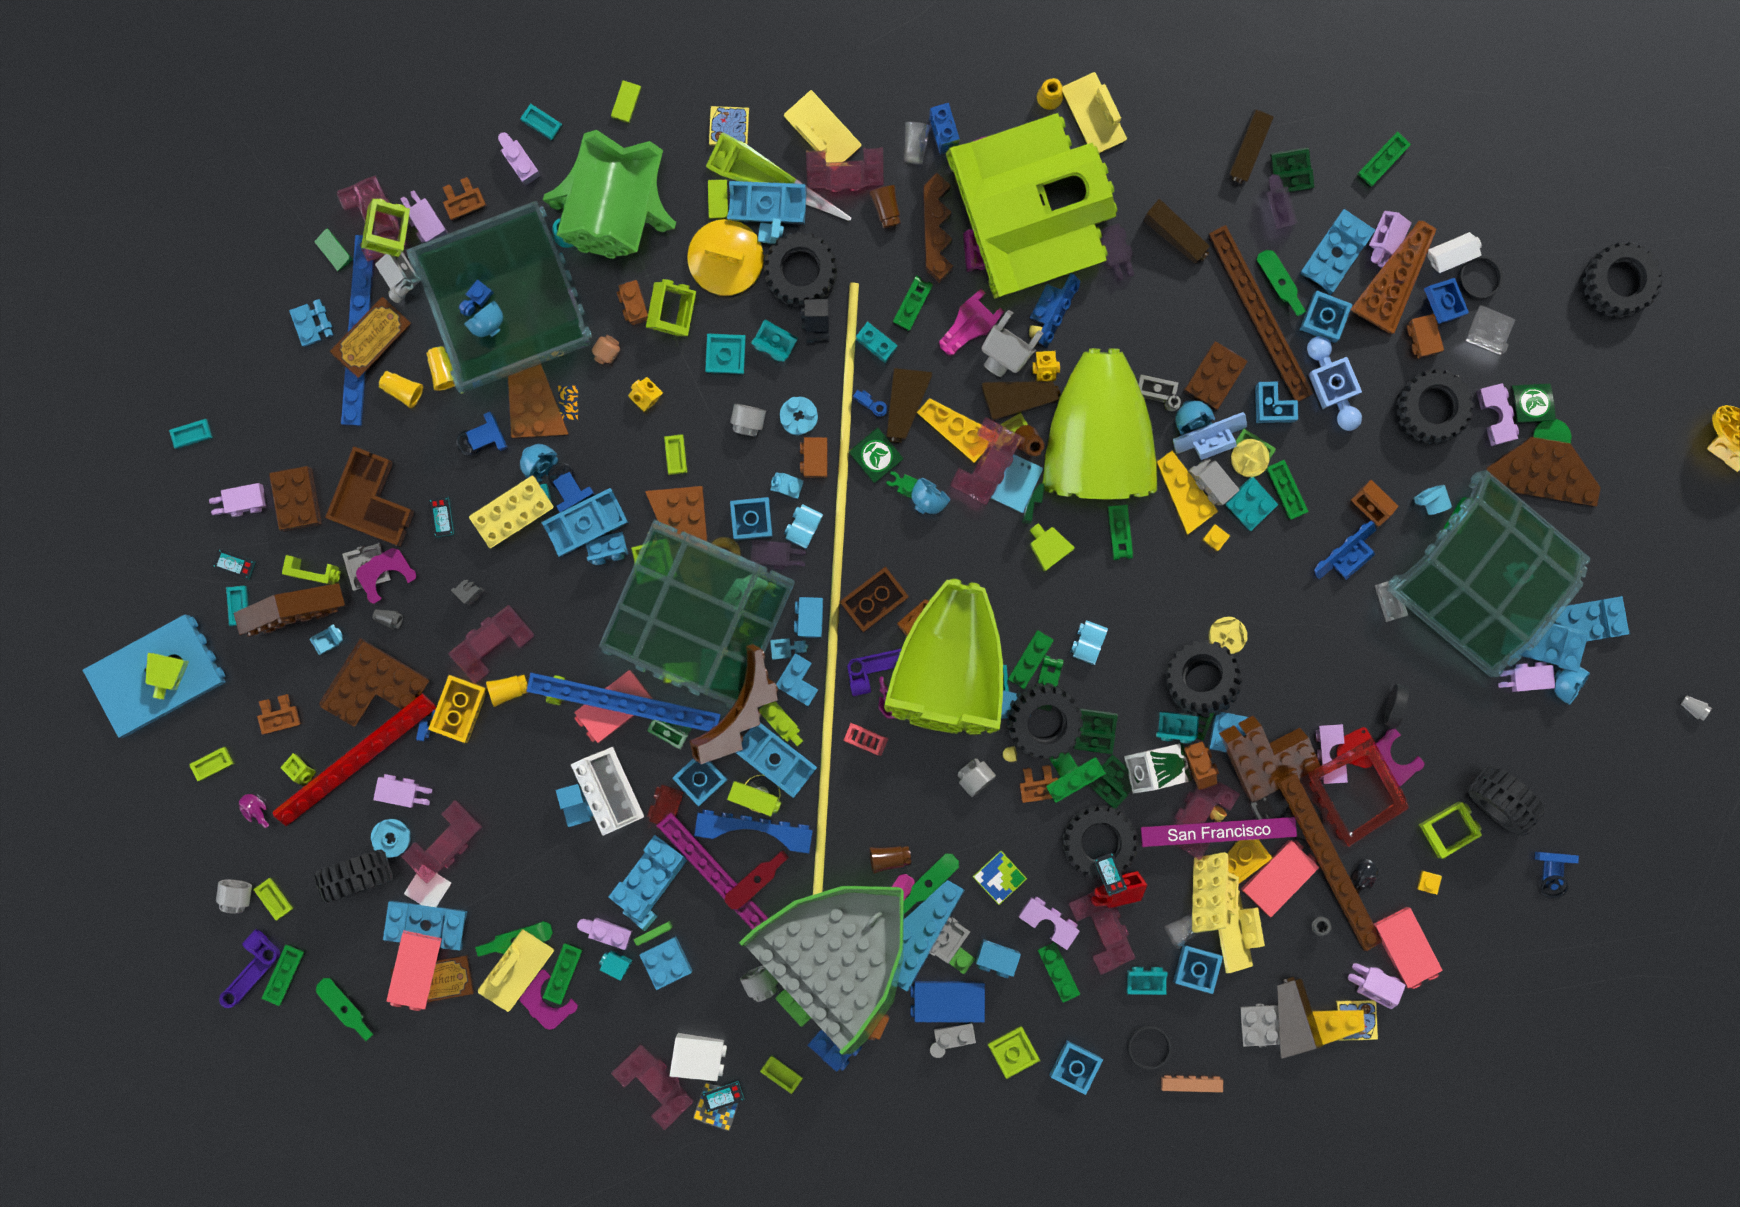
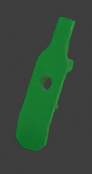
M1265 250L1259 253L1257 262L1279 297L1284 302L1289 303L1297 317L1305 313L1304 307L1297 298V287L1274 251ZM1283 280L1285 285L1281 286L1278 282Z
M944 854L912 886L910 895L904 900V914L916 902L926 900L959 868V861L953 854ZM926 880L931 881V887L925 886Z
M542 921L529 927L498 935L494 941L475 947L477 955L479 957L493 952L505 954L512 944L511 939L516 938L522 930L527 931L542 942L547 941L553 934L551 925Z
M323 978L317 984L316 993L346 1027L354 1028L365 1041L369 1040L374 1034L363 1023L360 1011L343 994L332 979ZM344 1006L348 1008V1011L346 1013H343L342 1008Z

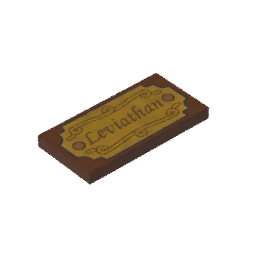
M381 297L330 350V353L359 378L411 323L384 297Z
M467 955L436 961L427 1002L474 994ZM390 969L391 977L393 976L394 969Z

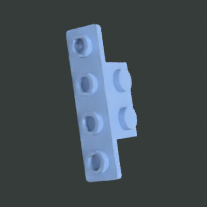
M1242 412L1174 438L1173 444L1176 454L1195 448L1200 459L1203 460L1237 447L1231 433L1247 427L1246 416Z

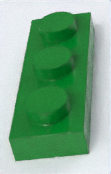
M1397 131L1362 168L1358 175L1372 187L1408 149L1411 143Z
M1285 460L1267 467L1266 470L1289 519L1292 520L1309 512Z
M1037 630L1008 680L1025 689L1054 640Z
M1094 757L1046 787L1055 803L1106 773L1097 758Z
M1052 942L1038 949L1039 955L1062 1002L1064 1003L1080 995L1056 943Z
M564 943L544 993V999L559 1005L562 1004L583 951L582 949Z
M285 945L261 999L281 1006L305 952L290 945Z

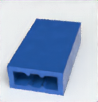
M914 981V986H911V998H914V1006H911V1017H914L915 1022H985L984 982Z

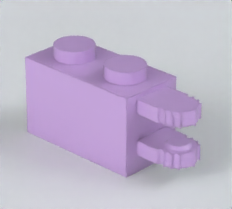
M500 133L498 140L504 148L501 152L523 184L527 186L541 176L539 171L517 140L513 142L507 133Z
M413 190L410 193L417 202L411 207L405 197H402L401 201L406 208L410 209L408 222L412 227L416 226L419 232L416 234L420 241L431 245L448 233L425 198L420 200Z
M1384 211L1369 244L1374 248L1371 261L1378 264L1381 269L1404 241L1410 228L1411 222L1400 213Z
M260 483L221 490L222 496L209 499L210 504L223 502L224 508L212 510V515L229 514L232 517L242 516L243 512L258 513L262 511V508L267 507L264 488Z
M1547 662L1535 663V667H1528L1527 664H1516L1514 669L1497 671V675L1500 677L1511 675V682H1501L1498 684L1499 688L1512 687V692L1555 688L1553 665H1547Z
M384 774V777H378L373 800L411 808L415 807V803L429 805V800L416 797L418 791L429 794L432 793V789L414 784L415 780L403 778V781L395 780L396 776Z
M583 918L577 923L578 930L588 933V938L623 950L627 949L633 932L632 929L599 918L594 919V921Z
M1353 964L1352 969L1363 975L1362 978L1355 974H1349L1348 976L1349 981L1359 986L1358 993L1389 1009H1393L1399 1004L1406 986L1400 979L1388 976L1376 967L1368 969L1360 964Z

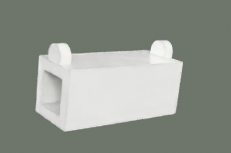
M1469 232L1429 249L1427 256L1431 261L1432 267L1441 273L1481 256L1480 248L1482 245L1479 238Z

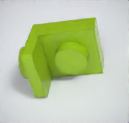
M294 753L281 766V769L294 782L302 786L310 782L316 773L314 769L308 767Z

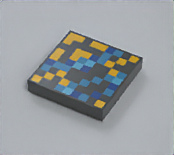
M705 1081L702 1093L722 1086ZM701 1095L693 1119L730 1131L739 1102L707 1113Z

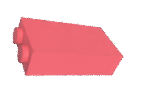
M631 670L605 688L653 699ZM585 704L574 712L577 715L575 717L577 723L581 727L585 726L588 730L586 733L592 742L597 741V743L602 742L635 716Z
M1288 840L1272 856V859L1264 864L1241 888L1269 917H1272L1319 868L1316 865L1318 861L1310 853L1306 855L1302 851L1304 847L1297 840L1294 842Z
M1405 907L1374 923L1382 944L1402 983L1406 985L1405 987L1415 989L1422 985V981L1427 978L1432 980L1439 976V972L1443 971L1411 908Z
M406 930L403 931L387 997V1002H390V1005L395 1007L406 1005L410 1006L409 1009L414 1011H421V1009L426 1008L442 938Z

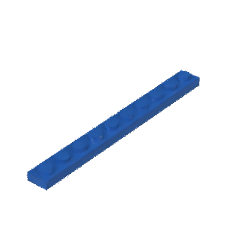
M355 235L348 332L371 308L375 251L361 248L363 235ZM345 367L342 425L362 426L366 371L357 378Z
M530 673L526 691L704 731H710L719 723L720 714L535 673Z

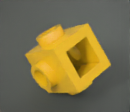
M1055 351L1036 352V362L1032 363L1033 374L1037 376V381H1056V374L1060 373V361L1056 362Z
M646 377L642 381L637 380L631 386L632 391L628 397L645 412L657 402L663 392Z

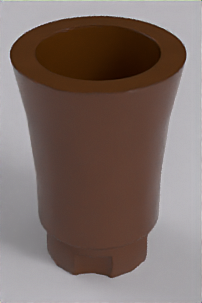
M895 185L870 191L869 193L878 212L879 220L882 221L883 228L901 224Z
M1024 425L1015 431L1013 443L1017 449L1031 456L1041 454L1044 449V442L1034 427Z
M901 846L869 848L873 874L911 865L909 846L902 848Z

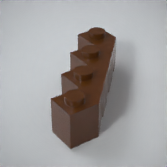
M936 173L924 185L925 255L926 271L937 282L941 283L953 270V265L941 255L952 244L953 240L941 229L951 217L952 212L940 202L950 191L951 185Z

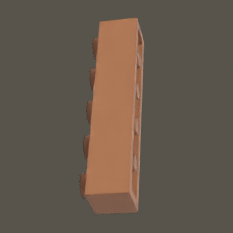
M1164 1075V1077H1161V1090L1223 1092V1079H1220L1219 1076H1213V1078H1208V1076H1201V1078L1189 1076V1078H1184L1181 1075L1176 1077Z

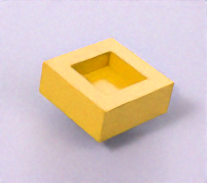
M1214 524L1202 540L1216 551H1219L1230 535Z
M1421 871L1417 889L1437 895L1442 876Z

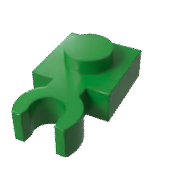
M891 472L890 475L894 476L896 481L893 483L887 481L886 484L890 487L898 486V493L912 498V489L918 480L906 474L902 479L896 472Z

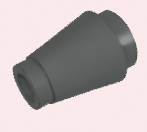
M376 609L372 619L394 630L395 628H400L403 615L399 614L398 611Z
M1318 917L1312 922V930L1318 936H1325L1331 930V923L1325 917ZM1321 922V928L1318 929L1316 927L1317 923Z

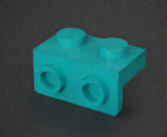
M764 320L751 344L757 350L771 354L773 359L784 362L789 358L798 337Z
M1161 711L1159 731L1156 733V737H1161L1163 741L1179 739L1181 743H1192V741L1198 738L1199 716Z
M1132 967V970H1127V994L1166 995V976H1168V972L1163 971V967H1151V971L1143 970V967Z

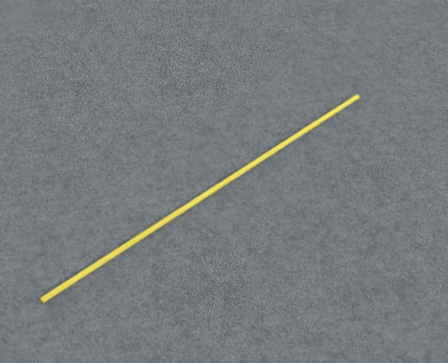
M849 283L813 895L823 892L859 283Z

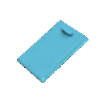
M1012 454L991 499L1024 513L1026 504L1043 468Z

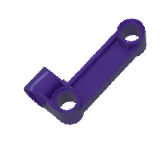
M902 649L852 659L848 663L852 696L871 693L867 674L895 668ZM854 662H858L862 666L861 671L858 673L851 671V664Z
M257 929L242 943L243 947L253 954L255 958L220 995V1004L225 1008H231L239 1004L244 996L280 958V950ZM267 950H271L273 952L274 956L272 960L266 958L265 954ZM228 993L234 996L233 1003L227 1001Z

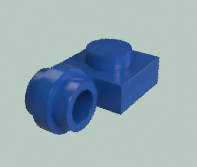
M477 280L466 293L471 300H464L460 304V312L463 315L470 316L475 310L474 305L477 303L480 307H483L494 292Z
M859 390L855 392L853 399L867 409L872 410L875 416L882 417L887 413V405L884 402L878 401L874 403L871 400L872 396L864 390L862 392ZM878 406H882L883 411L878 412L876 408Z
M435 710L432 711L430 716H426L420 721L416 740L424 742L425 738H429L428 721L432 720Z

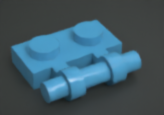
M320 299L313 301L314 310H310L308 304L289 310L303 347L322 341L319 334L321 332H324L326 338L333 336L331 322L327 320L325 306H322ZM313 317H319L321 323L319 326H316Z

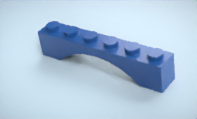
M703 810L702 813L697 815L694 834L697 837L714 839L732 830L754 829L774 836L790 851L810 852L813 830L809 829V825L798 824V827H791L789 822L779 821V824H771L769 819L760 818L758 822L752 821L750 816L743 815L738 819L733 818V814L723 812L721 816L714 815V811Z

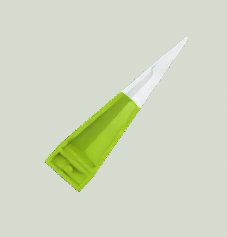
M724 132L721 133L706 165L708 169L719 175L740 182L802 184L744 142L738 141ZM807 187L806 205L840 218L851 220L850 216Z

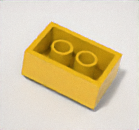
M449 675L428 730L463 743H468L488 689Z

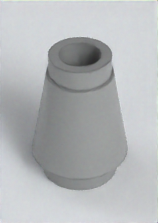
M1687 695L1680 704L1697 720L1701 719L1703 721L1712 709L1708 706V703Z

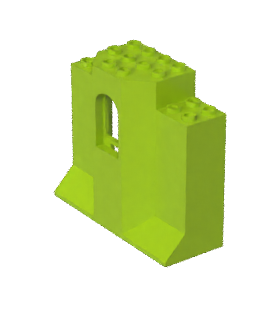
M1058 113L970 143L951 147L946 153L951 172L954 171L989 277L988 283L994 299L1107 261V249L1105 245H1101L1100 238H1102L1099 227L1095 225L1116 217L1118 210L1112 195L1114 187L1111 181L1108 182L1106 176L1108 169L1105 162L1102 163L1097 146L1089 143L1070 150V146H1072L1069 135H1065L1063 129L1066 127L1063 117H1059ZM1069 176L1080 177L1086 187L1085 198L1080 202L1051 211L1043 185ZM1040 194L1042 195V198H1043V201H1044V204H1045L1044 206L1042 205V202H1041V199H1040V196H1039Z

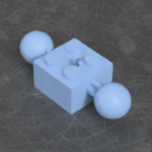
M1316 336L1309 341L1307 351L1311 358L1319 361L1321 368L1313 370L1308 374L1322 409L1337 404L1340 410L1337 415L1339 426L1347 431L1355 430L1361 424L1362 415L1357 408L1350 406L1348 399L1362 392L1348 358L1345 357L1332 363L1329 357L1332 351L1331 342L1326 337ZM1332 379L1334 382H1338V385H1336V387L1332 385Z

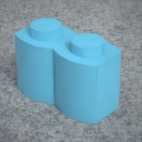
M802 504L801 508H796L792 516L795 520L792 525L788 524L784 534L787 535L785 538L787 541L806 550L823 514Z
M1087 620L1085 624L1081 623L1077 632L1080 638L1078 642L1074 641L1070 651L1073 653L1072 657L1095 665L1108 628Z

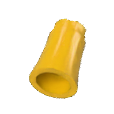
M1055 78L1048 79L1038 90L1037 101L1044 109L1052 110L1061 105L1063 101V88L1060 81Z
M440 346L428 350L426 353L427 361L431 370L434 390H445L459 384L460 381L453 370L445 348Z
M386 371L379 381V388L394 396L409 408H413L417 404L423 392L422 384L405 379L395 373L392 374L389 371Z
M525 675L486 681L493 707L528 693L526 692L528 684Z

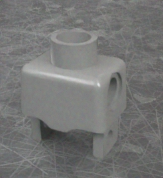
M1010 310L1005 313L999 324H995L981 347L982 351L989 356L984 366L999 377H1003L1008 369L1014 373L1019 372L1036 351L1034 347L1044 334L1039 330L1028 344L1005 329V325L1013 315V312Z

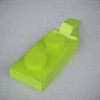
M776 701L765 704L759 709L760 714L787 742L791 739L796 746L803 742L797 735L800 731L797 728L798 726Z

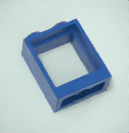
M945 103L930 108L929 120L940 155L945 154L949 148L958 146L960 141L950 105Z

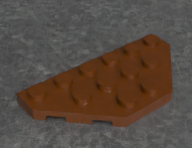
M1535 437L1528 438L1524 443L1502 456L1501 459L1489 465L1485 470L1482 487L1591 506H1597L1601 489L1570 443Z

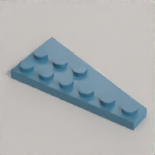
M947 880L904 919V959L897 986L905 991H909L964 893L965 890Z

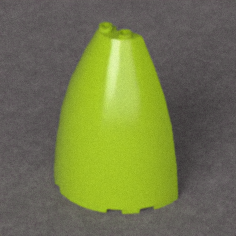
M1090 348L1089 352H1083L1071 373L1051 423L1043 473L1045 491L1050 493L1055 490L1057 495L1067 497L1072 496V493H1074L1079 498L1125 499L1129 498L1130 494L1142 497L1147 496L1148 491L1150 493L1157 491L1156 455L1151 421L1135 375L1120 349L1111 348L1108 349V352H1100L1098 348Z
M958 579L946 580L918 616L903 644L891 677L884 709L886 712L892 711V716L899 720L909 719L910 724L926 729L955 734L966 731L969 735H979L987 730V733H993L1000 729L1003 702V659L993 610L985 588L980 587L979 584L969 583L966 586L962 585Z

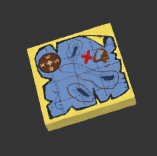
M711 106L709 145L716 146L723 132L747 145L749 108Z
M1336 1001L1337 1010H1364L1365 1030L1338 1039L1339 1041L1378 1039L1376 1001Z

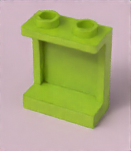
M288 555L285 557L282 570L283 575L328 585L335 584L340 579V571H338L339 567L327 564L326 573L322 575L299 570L302 559Z

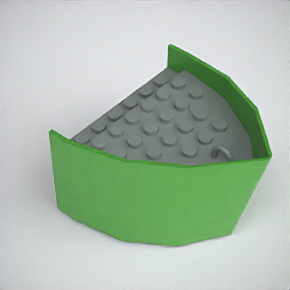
M841 886L795 900L755 927L739 942L742 946H746L783 986L784 990L775 999L801 1027L813 1019L838 1046L839 1052L842 1055L853 1054L867 1041L894 1002L904 959V892L900 887Z

